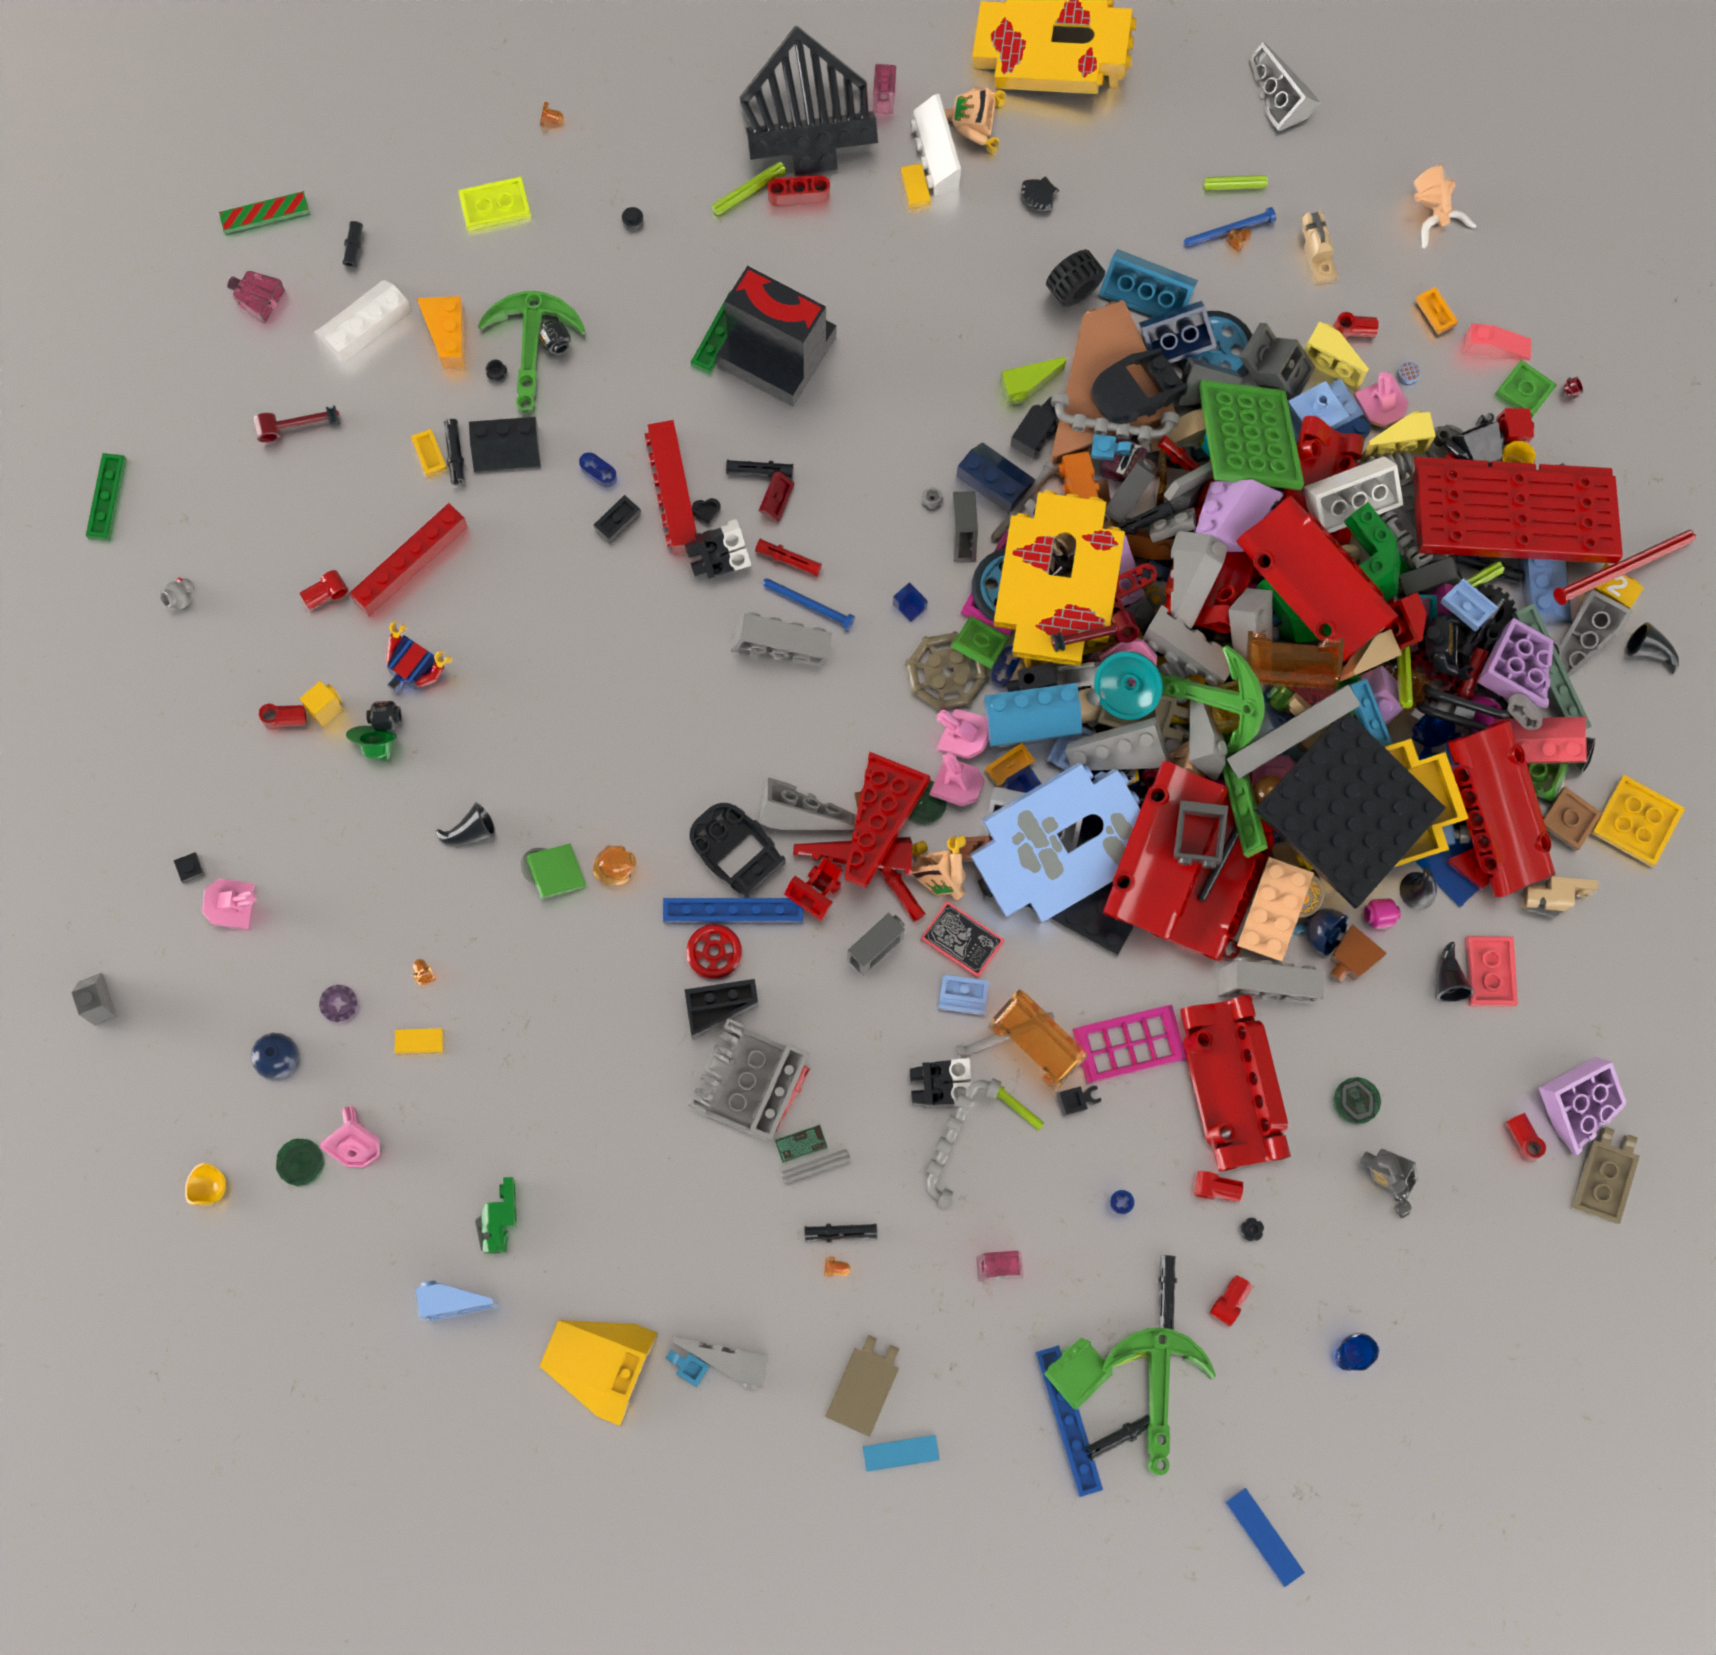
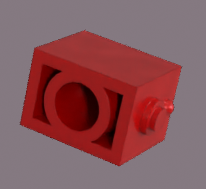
M1505 408L1496 417L1499 428L1505 435L1503 446L1513 441L1529 443L1534 437V422L1531 419L1530 408Z

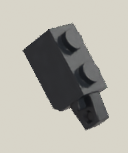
M1049 397L1042 406L1033 405L1011 438L1010 446L1032 459L1036 453L1040 454L1047 443L1045 442L1048 435L1052 436L1058 427L1056 424L1057 415L1055 407L1051 405L1052 397Z

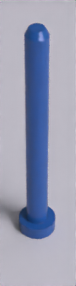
M1273 207L1265 210V213L1188 237L1184 240V245H1195L1265 221L1269 223L1276 222L1275 211Z
M770 579L763 580L762 584L764 587L844 624L843 628L847 630L851 628L855 620V616L852 614L846 616Z

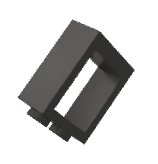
M1181 800L1173 860H1178V864L1192 865V862L1202 863V867L1216 868V865H1221L1228 806ZM1185 815L1220 819L1215 857L1181 853Z
M888 912L847 950V961L864 976L904 939L905 929L903 926L905 924L897 915L892 916Z

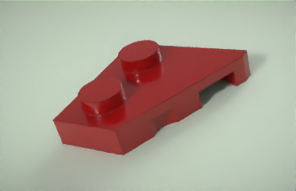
M1474 848L1454 856L1446 862L1481 891L1489 883L1488 876L1492 874H1486L1481 870Z

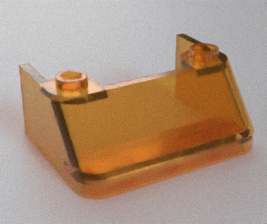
M1248 631L1246 661L1260 684L1336 689L1342 674L1344 638H1339V642L1335 639H1324L1323 643L1315 646L1271 642L1265 634H1253V631Z
M1020 989L991 1019L988 1026L999 1037L1009 1036L1042 1069L1043 1081L1051 1088L1054 1086L1052 1090L1055 1093L1083 1066L1088 1057L1083 1048Z

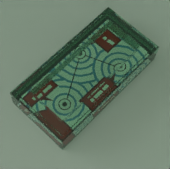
M820 1125L775 1140L782 1163L828 1148Z

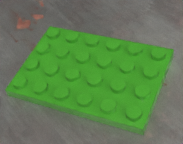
M1201 380L1199 392L1214 480L1228 482L1254 480L1265 486L1301 490L1304 481L1286 391Z

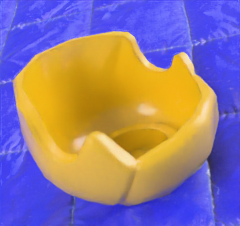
M1513 441L1504 447L1503 456L1500 462L1535 463L1536 452L1531 444L1524 441Z

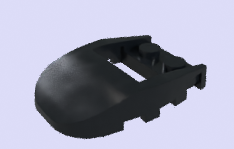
M1158 348L1131 354L1101 372L1094 381L1090 394L1093 403L1103 417L1113 423L1127 424L1137 421V418L1147 415L1150 417L1155 415L1156 411L1160 408L1172 404L1174 397L1180 393L1182 396L1186 395L1188 385L1182 382L1162 354L1163 350ZM1132 364H1141L1160 393L1147 398L1126 367Z
M718 803L711 806L694 821L690 828L689 837L691 844L705 865L720 881L744 898H748L780 866L786 864V858L778 853L775 843L768 837L762 826L756 820L748 817L742 809L731 803ZM752 835L764 848L730 878L718 864Z

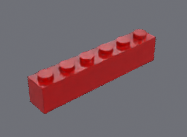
M674 420L648 424V433H644L646 445L652 448V453H649L651 467L655 466L656 473L653 474L655 487H660L661 493L657 494L659 507H664L665 514H661L663 528L668 527L669 534L665 535L667 548H672L673 555L687 553L684 544L696 540L694 534H697Z
M448 503L349 592L353 602L370 617L468 528L465 518Z

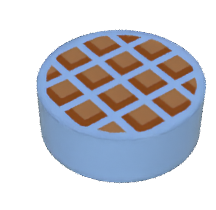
M1412 361L1402 363L1397 371L1398 379L1404 384L1415 383L1421 374L1418 364Z

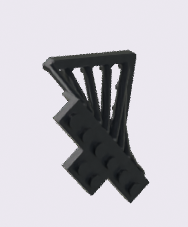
M799 26L793 27L739 96L741 107L751 126L746 128L750 160L793 154L795 175L838 170L837 148L878 143L876 116L873 111L869 112L866 80ZM803 44L810 49L819 118L816 119L814 117ZM794 45L803 96L805 120H801L789 60V51ZM820 58L827 62L832 117H828ZM780 62L782 63L790 105L791 122H787L775 74V69ZM836 70L843 75L845 115H841ZM767 79L777 113L778 124H774L761 88ZM852 83L859 90V113H855ZM754 95L765 124L763 126L759 125L749 104Z

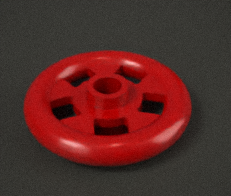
M709 924L699 928L692 934L687 943L686 957L690 967L697 974L709 979H719L731 974L737 968L742 957V946L738 936L731 929L719 924ZM710 934H721L720 941L710 940ZM699 941L706 943L703 946L702 952L696 950V945ZM731 943L733 952L726 953L724 944ZM715 948L719 953L716 956H712L710 954L711 949ZM703 957L706 961L710 962L707 968L699 963ZM725 959L728 964L719 969L716 963Z

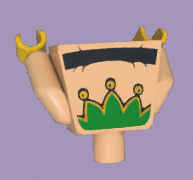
M974 87L968 92L958 95L955 100V107L944 109L947 122L953 121L955 128L961 135L983 146L985 144L987 152L995 154L997 148L992 147L991 144L998 146L999 140L996 137L988 139L987 136H991L995 106L1002 108L1006 102L1004 100L1005 92L998 90L994 94L989 88Z
M955 835L948 839L947 846L952 850V853L947 850L923 854L928 850V846L923 840L912 845V855L916 856V860H914L915 863L912 866L911 874L934 895L950 894L955 900H958L965 894V890L961 885L966 879V873L962 867V854L959 853V848L966 844L965 837L962 835L957 837Z

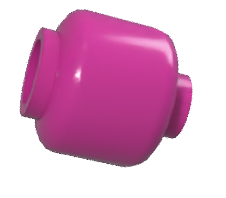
M1390 898L1372 899L1364 908L1365 922L1373 929L1393 928L1401 916L1399 906H1396L1395 902Z

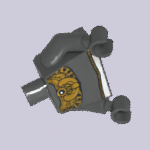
M1380 1149L1377 1156L1366 1151L1362 1156L1360 1164L1370 1169L1373 1181L1394 1192L1396 1200H1399L1401 1203L1395 1206L1396 1212L1400 1218L1406 1217L1412 1209L1411 1204L1406 1199L1418 1181L1416 1162L1385 1149Z

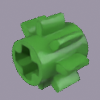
M1282 684L1280 688L1274 685L1268 693L1271 698L1269 704L1283 713L1285 709L1289 710V700L1296 692L1285 684Z

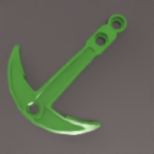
M523 291L504 297L486 311L478 324V328L482 330L489 325L507 320V315L523 314L521 368L518 372L517 384L519 396L516 399L517 408L522 413H529L535 407L533 397L536 395L538 334L541 330L543 315L558 317L559 322L574 328L581 335L586 333L580 317L572 307L562 299L540 291ZM534 302L538 303L537 306H531ZM531 383V386L524 387V384ZM524 403L530 404L529 407L526 408L522 407V405Z
M1226 645L1222 650L1226 656L1232 679H1238L1239 692L1194 683L1189 679L1174 675L1166 676L1160 672L1163 681V693L1165 695L1180 699H1191L1240 715L1239 728L1232 733L1230 742L1227 745V753L1244 748L1259 733L1264 718V696L1259 680L1250 665L1234 649Z
M1147 1328L1131 1333L1117 1343L1107 1356L1102 1371L1107 1373L1120 1362L1135 1356V1353H1148L1150 1407L1148 1454L1150 1459L1147 1466L1153 1475H1164L1169 1470V1461L1166 1457L1170 1453V1427L1168 1425L1170 1355L1184 1356V1361L1200 1369L1210 1379L1215 1378L1216 1375L1208 1356L1191 1338L1168 1328ZM1160 1335L1164 1337L1163 1344L1158 1341ZM1159 1435L1164 1439L1162 1444L1158 1443ZM1160 1460L1164 1465L1161 1470L1157 1466Z

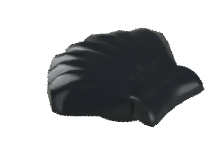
M1044 176L1041 180L1029 179L1023 181L1021 196L1024 202L1032 209L1051 211L1054 195L1060 190Z

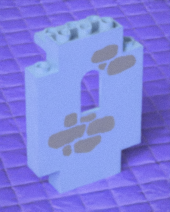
M1077 763L981 819L993 840L969 853L1006 917L1030 903L1038 919L1044 922L1113 881L1140 812L1138 805L1141 804L1136 793L1129 791L1127 787L1129 781L1123 771L1120 773L1116 769H1112L1107 773L1101 771L1094 776L1095 780L1091 781L1093 774L1088 766L1083 767L1082 764ZM1090 814L1100 816L1103 820L1102 832L1067 853L1057 833Z

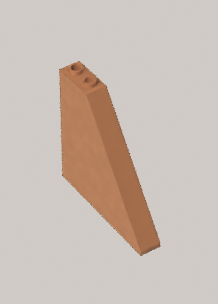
M1124 300L1119 302L1112 301L1105 307L1093 308L1083 314L1065 393L1070 397L1069 406L1064 409L1066 414H1082L1091 419L1105 418L1091 399L1090 393L1094 381L1101 372L1131 354L1147 351ZM1132 364L1126 367L1147 398L1160 393L1141 364ZM1172 404L1157 410L1155 415L1138 417L1137 421L1129 424L1138 427L1146 425L1155 429L1163 426L1160 423L1162 413L1176 412ZM1059 419L1050 462L1056 465L1061 463L1062 456L1091 452L1094 428L1085 427L1084 432H1076L1072 430V424H1067ZM1107 430V435L1105 436L1116 437V432ZM1116 437V442L1123 440Z

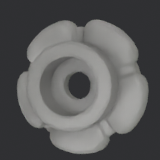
M930 487L923 492L921 501L928 508L935 509L943 503L942 493L939 489Z

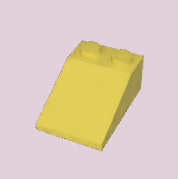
M1319 321L1304 351L1316 367L1315 370L1336 381L1341 378L1346 386L1358 391L1369 368L1338 330L1330 324H1324Z
M1412 412L1371 439L1362 454L1361 463H1364L1368 456L1376 457V455L1381 454L1384 457L1386 453L1393 455L1394 452L1401 454L1403 451H1408L1411 456L1426 454L1436 436L1430 412Z

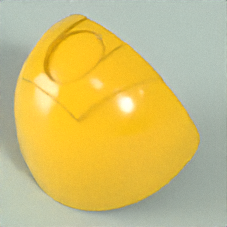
M202 1163L197 1165L187 1179L185 1187L187 1202L197 1206H209L220 1201L224 1196L226 1180L223 1173L211 1164Z

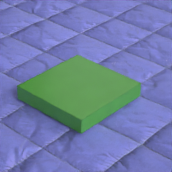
M1520 360L1496 391L1495 395L1514 408H1530L1532 418L1557 384Z
M970 616L954 640L951 648L991 669L1009 641L1010 636Z
M571 843L526 856L541 899L582 889L586 886Z

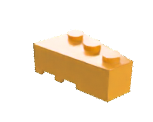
M461 296L416 298L443 369L466 368L464 306Z

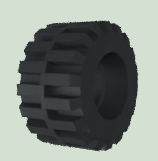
M1080 250L1066 257L1052 270L1047 278L1046 286L1063 307H1068L1088 297L1102 282L1105 270L1089 250Z
M1483 584L1479 585L1477 590L1489 600L1493 594L1499 595L1505 600V603L1495 616L1496 623L1489 626L1491 627L1489 636L1494 638L1497 631L1499 630L1501 633L1502 629L1513 619L1512 613L1516 612L1517 608H1513L1515 602L1513 599L1509 600L1510 594L1508 592L1504 594L1501 592L1502 588L1494 589V585L1490 584L1485 588ZM1469 626L1461 627L1465 636H1467L1466 632L1471 628ZM1484 633V635H1483V637H1484L1483 641H1486L1487 638H1486L1485 633Z

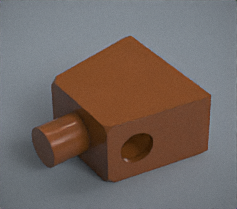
M1352 924L1330 957V961L1336 967L1329 975L1338 983H1341L1346 976L1355 981L1378 963L1387 953Z

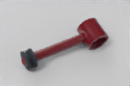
M334 405L333 408L330 406V409L326 407V412L280 421L276 420V416L273 413L258 414L253 418L257 440L261 443L274 442L279 439V430L327 420H329L330 424L332 422L335 424V421L339 423V411L336 410Z
M1124 610L1117 612L1112 617V625L1067 636H1063L1061 632L1058 635L1056 633V636L1052 634L1051 645L1055 652L1064 651L1065 645L1113 634L1118 637L1119 641L1130 643L1138 638L1140 629L1133 614Z

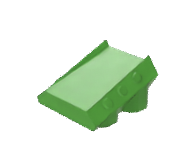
M1569 763L1527 764L1536 795L1553 802L1568 772Z
M1080 1338L1075 1344L1067 1346L1062 1351V1356L1056 1362H1053L1044 1374L1075 1410L1112 1375V1369L1107 1373L1102 1371L1105 1361L1092 1347L1091 1341Z

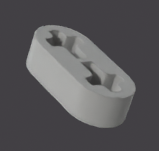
M1514 694L1510 696L1508 702L1509 713L1525 729H1539L1542 726L1543 720L1541 710L1526 695Z

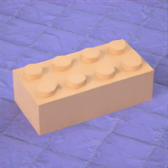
M1269 857L1237 946L1283 962L1314 878V873Z

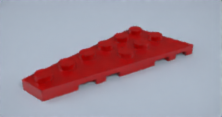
M870 751L856 815L855 829L852 834L851 849L848 854L844 874L845 881L865 889L931 781L930 775Z

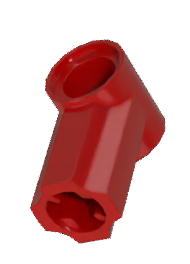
M1342 312L1332 326L1344 338L1348 336L1375 338L1379 322L1377 317L1354 316L1350 312Z
M331 570L321 576L319 582L301 591L299 594L309 611L330 599L337 600L347 594L348 587L338 571Z
M268 703L261 706L258 713L264 727L270 730L277 729L278 727L306 726L307 713L303 705L275 706ZM269 713L276 714L272 720L265 719Z
M1525 1113L1505 1122L1520 1148L1519 1153L1523 1160L1534 1162L1545 1154L1546 1144L1538 1137ZM1528 1144H1532L1537 1148V1155L1529 1152Z
M1197 1171L1194 1196L1205 1199L1218 1198L1238 1203L1241 1201L1244 1182L1218 1177V1174L1212 1172Z
M1235 1275L1224 1294L1217 1299L1209 1314L1231 1327L1242 1310V1304L1254 1286L1246 1279Z

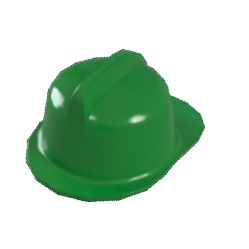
M357 726L351 728L346 733L347 739L358 744L366 758L382 761L389 760L393 749V741L397 737L392 732L376 731L372 726Z

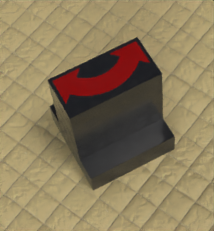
M747 265L725 300L727 339L716 355L717 367L793 407L836 339L837 325L826 320V306Z

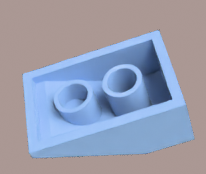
M435 1280L421 1283L422 1287L415 1288L419 1316L425 1321L499 1307L498 1302L492 1298L439 1284Z

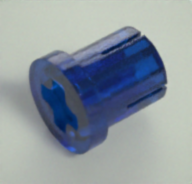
M1118 1190L1110 1198V1207L1116 1214H1127L1134 1207V1198L1130 1192ZM1127 1199L1124 1207L1118 1208L1116 1206L1118 1200Z

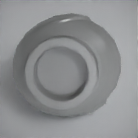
M178 577L177 582L168 583L165 590L160 592L161 603L166 608L184 609L190 603V598H188L187 594L193 590V583L189 579Z

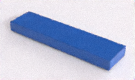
M1246 1488L1225 1502L1283 1587L1288 1586L1305 1573Z

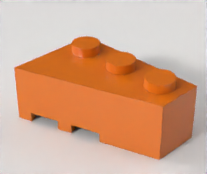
M1089 452L1062 456L1061 463L1058 464V474L1064 480V485H1062L1063 496H1066V494H1076L1084 499L1098 497L1097 491L1100 490V487L1094 480L1095 471Z

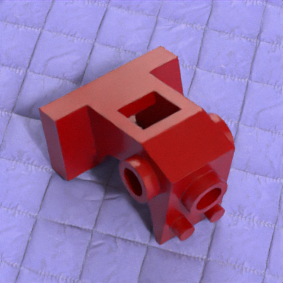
M823 857L820 865H815L809 872L808 877L810 879L807 882H804L795 875L790 880L784 895L822 921L833 904V901L827 897L831 893L835 895L842 885L840 882L843 872L842 865L834 864L833 859L830 857ZM813 886H815L817 889H819L820 891H822V893H820V892H818L816 889H814Z

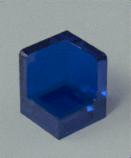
M909 582L893 596L892 604L909 622H912L927 609L928 601Z
M1028 765L1005 780L1004 786L1009 790L1027 793L1042 783Z

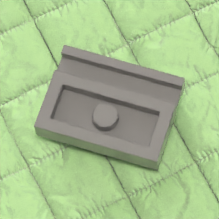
M1195 509L1184 510L1151 524L1149 535L1152 543L1175 536L1178 531L1188 532L1196 529L1197 515Z

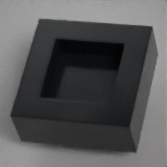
M196 852L173 860L182 883L205 875Z

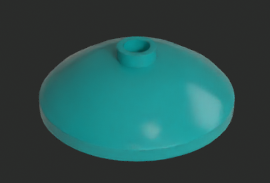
M1122 651L1112 654L1100 664L1094 678L1095 693L1100 697L1099 703L1107 712L1121 719L1134 720L1148 715L1156 708L1162 697L1163 681L1158 668L1149 658L1137 652ZM1129 678H1133L1136 684L1132 685L1129 682ZM1101 691L1104 692L1105 698L1101 696Z

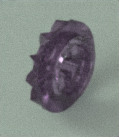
M333 985L327 988L322 993L319 1001L320 1011L324 1017L338 1023L348 1020L355 1014L358 1005L356 994L345 985ZM340 994L342 1002L348 1004L342 1005L338 1013L337 1007L331 1004L337 1002Z

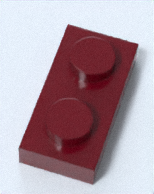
M774 472L758 511L771 521L779 522L795 483L783 473Z

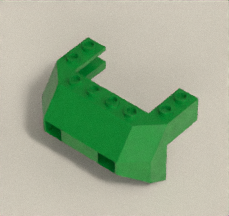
M1367 502L1343 522L1370 556L1359 567L1382 591L1384 595L1382 598L1388 602L1398 592L1401 562L1397 540L1370 503ZM1266 579L1255 586L1261 590H1272V609L1283 622L1277 627L1281 635V641L1300 643L1320 640ZM1325 624L1324 632L1330 636L1332 628L1329 624Z

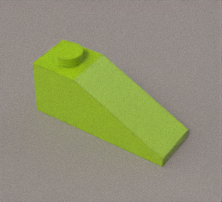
M1061 357L1001 371L1000 383L1006 403L1020 404L1029 399L1064 370L1066 358Z

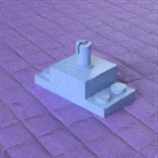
M1341 378L1329 385L1324 381L1288 401L1296 442L1299 441L1301 426L1305 416L1319 417L1335 430L1353 419L1362 418L1364 412Z

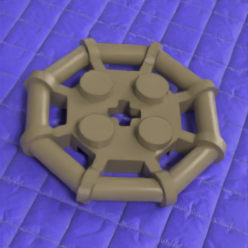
M956 631L932 637L924 636L912 656L905 662L912 695L918 696L935 707L936 711L939 712L943 709L971 706L973 704L972 701L985 683L989 682V676H987L984 665L975 661L977 674H972L969 662L973 659L968 656L965 657L962 653L951 648L958 636ZM951 642L948 649L935 650L933 645ZM928 649L931 655L925 664L919 663L918 661ZM944 667L953 670L949 677H946L944 673L941 674ZM917 670L924 672L925 682L922 684L919 683ZM969 680L975 681L971 689L966 694L963 690L966 683H968ZM929 687L936 690L940 695L939 699L925 691V689ZM958 693L960 696L959 698L943 700L946 695Z

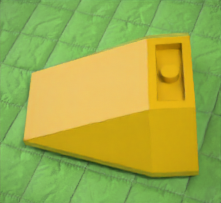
M558 1320L539 1367L597 1417L621 1426L630 1404L629 1399L658 1333L637 1324Z

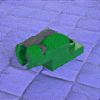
M504 1177L503 1184H499L500 1199L504 1198V1202L485 1203L481 1216L475 1220L480 1248L484 1254L507 1252L509 1231H506V1229L517 1228L516 1181L513 1177Z

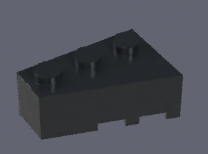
M755 979L684 989L692 1039L725 1023L727 1019H733L758 1006Z

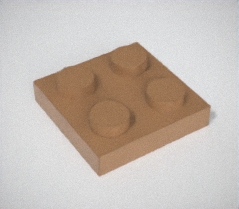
M1565 786L1560 790L1543 816L1548 832L1577 851L1581 848L1603 813Z

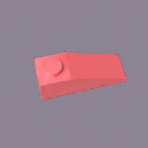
M1471 323L1465 334V355L1530 360L1531 339L1494 325Z

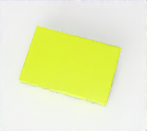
M521 176L458 190L468 231L531 218Z

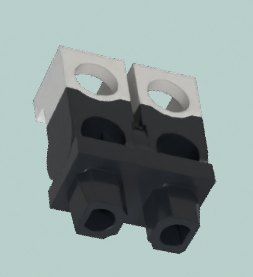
M737 519L729 521V525L715 530L694 534L696 540L684 544L689 558L701 555V560L690 563L695 577L707 574L708 579L715 577V575L752 566Z
M970 1058L930 1063L924 1062L920 1067L911 1068L910 1083L923 1082L924 1090L911 1091L912 1105H925V1109L957 1107L954 1105L959 1093L965 1094L967 1088L972 1084Z

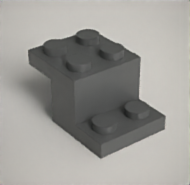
M1259 323L1239 357L1258 385L1278 387L1280 390H1285L1288 401L1300 395L1316 368L1297 339L1276 338L1267 323Z

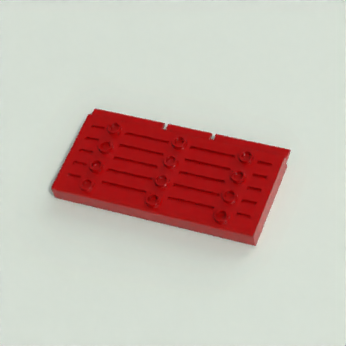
M1414 457L1413 483L1418 553L1613 564L1618 563L1623 557L1616 476H1613L1612 468L1539 464V470H1536V464L1491 461V467H1488V461Z

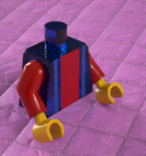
M397 620L392 622L389 626L392 634L387 645L386 664L389 673L394 677L387 686L394 692L399 693L405 684L416 690L419 687L435 683L443 672L444 665L451 663V656L443 660L445 651H439L433 655L407 636L403 635L401 637L400 634L406 631V625L402 624L400 630H397Z

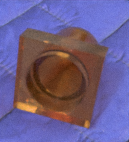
M544 102L540 125L544 126L545 121L555 124L561 123L564 118L562 112L549 109V103Z
M1244 227L1237 231L1234 228L1231 230L1226 241L1239 252L1245 242L1250 239L1252 235L1251 230Z
M417 959L414 961L413 970L415 973L412 975L419 987L436 980L433 971L424 960Z
M831 1256L826 1257L824 1277L829 1278L833 1275L847 1276L850 1273L851 1267L847 1262L836 1261L835 1257Z

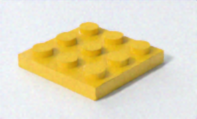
M1623 775L1591 834L1653 868L1659 860L1685 808L1632 778Z

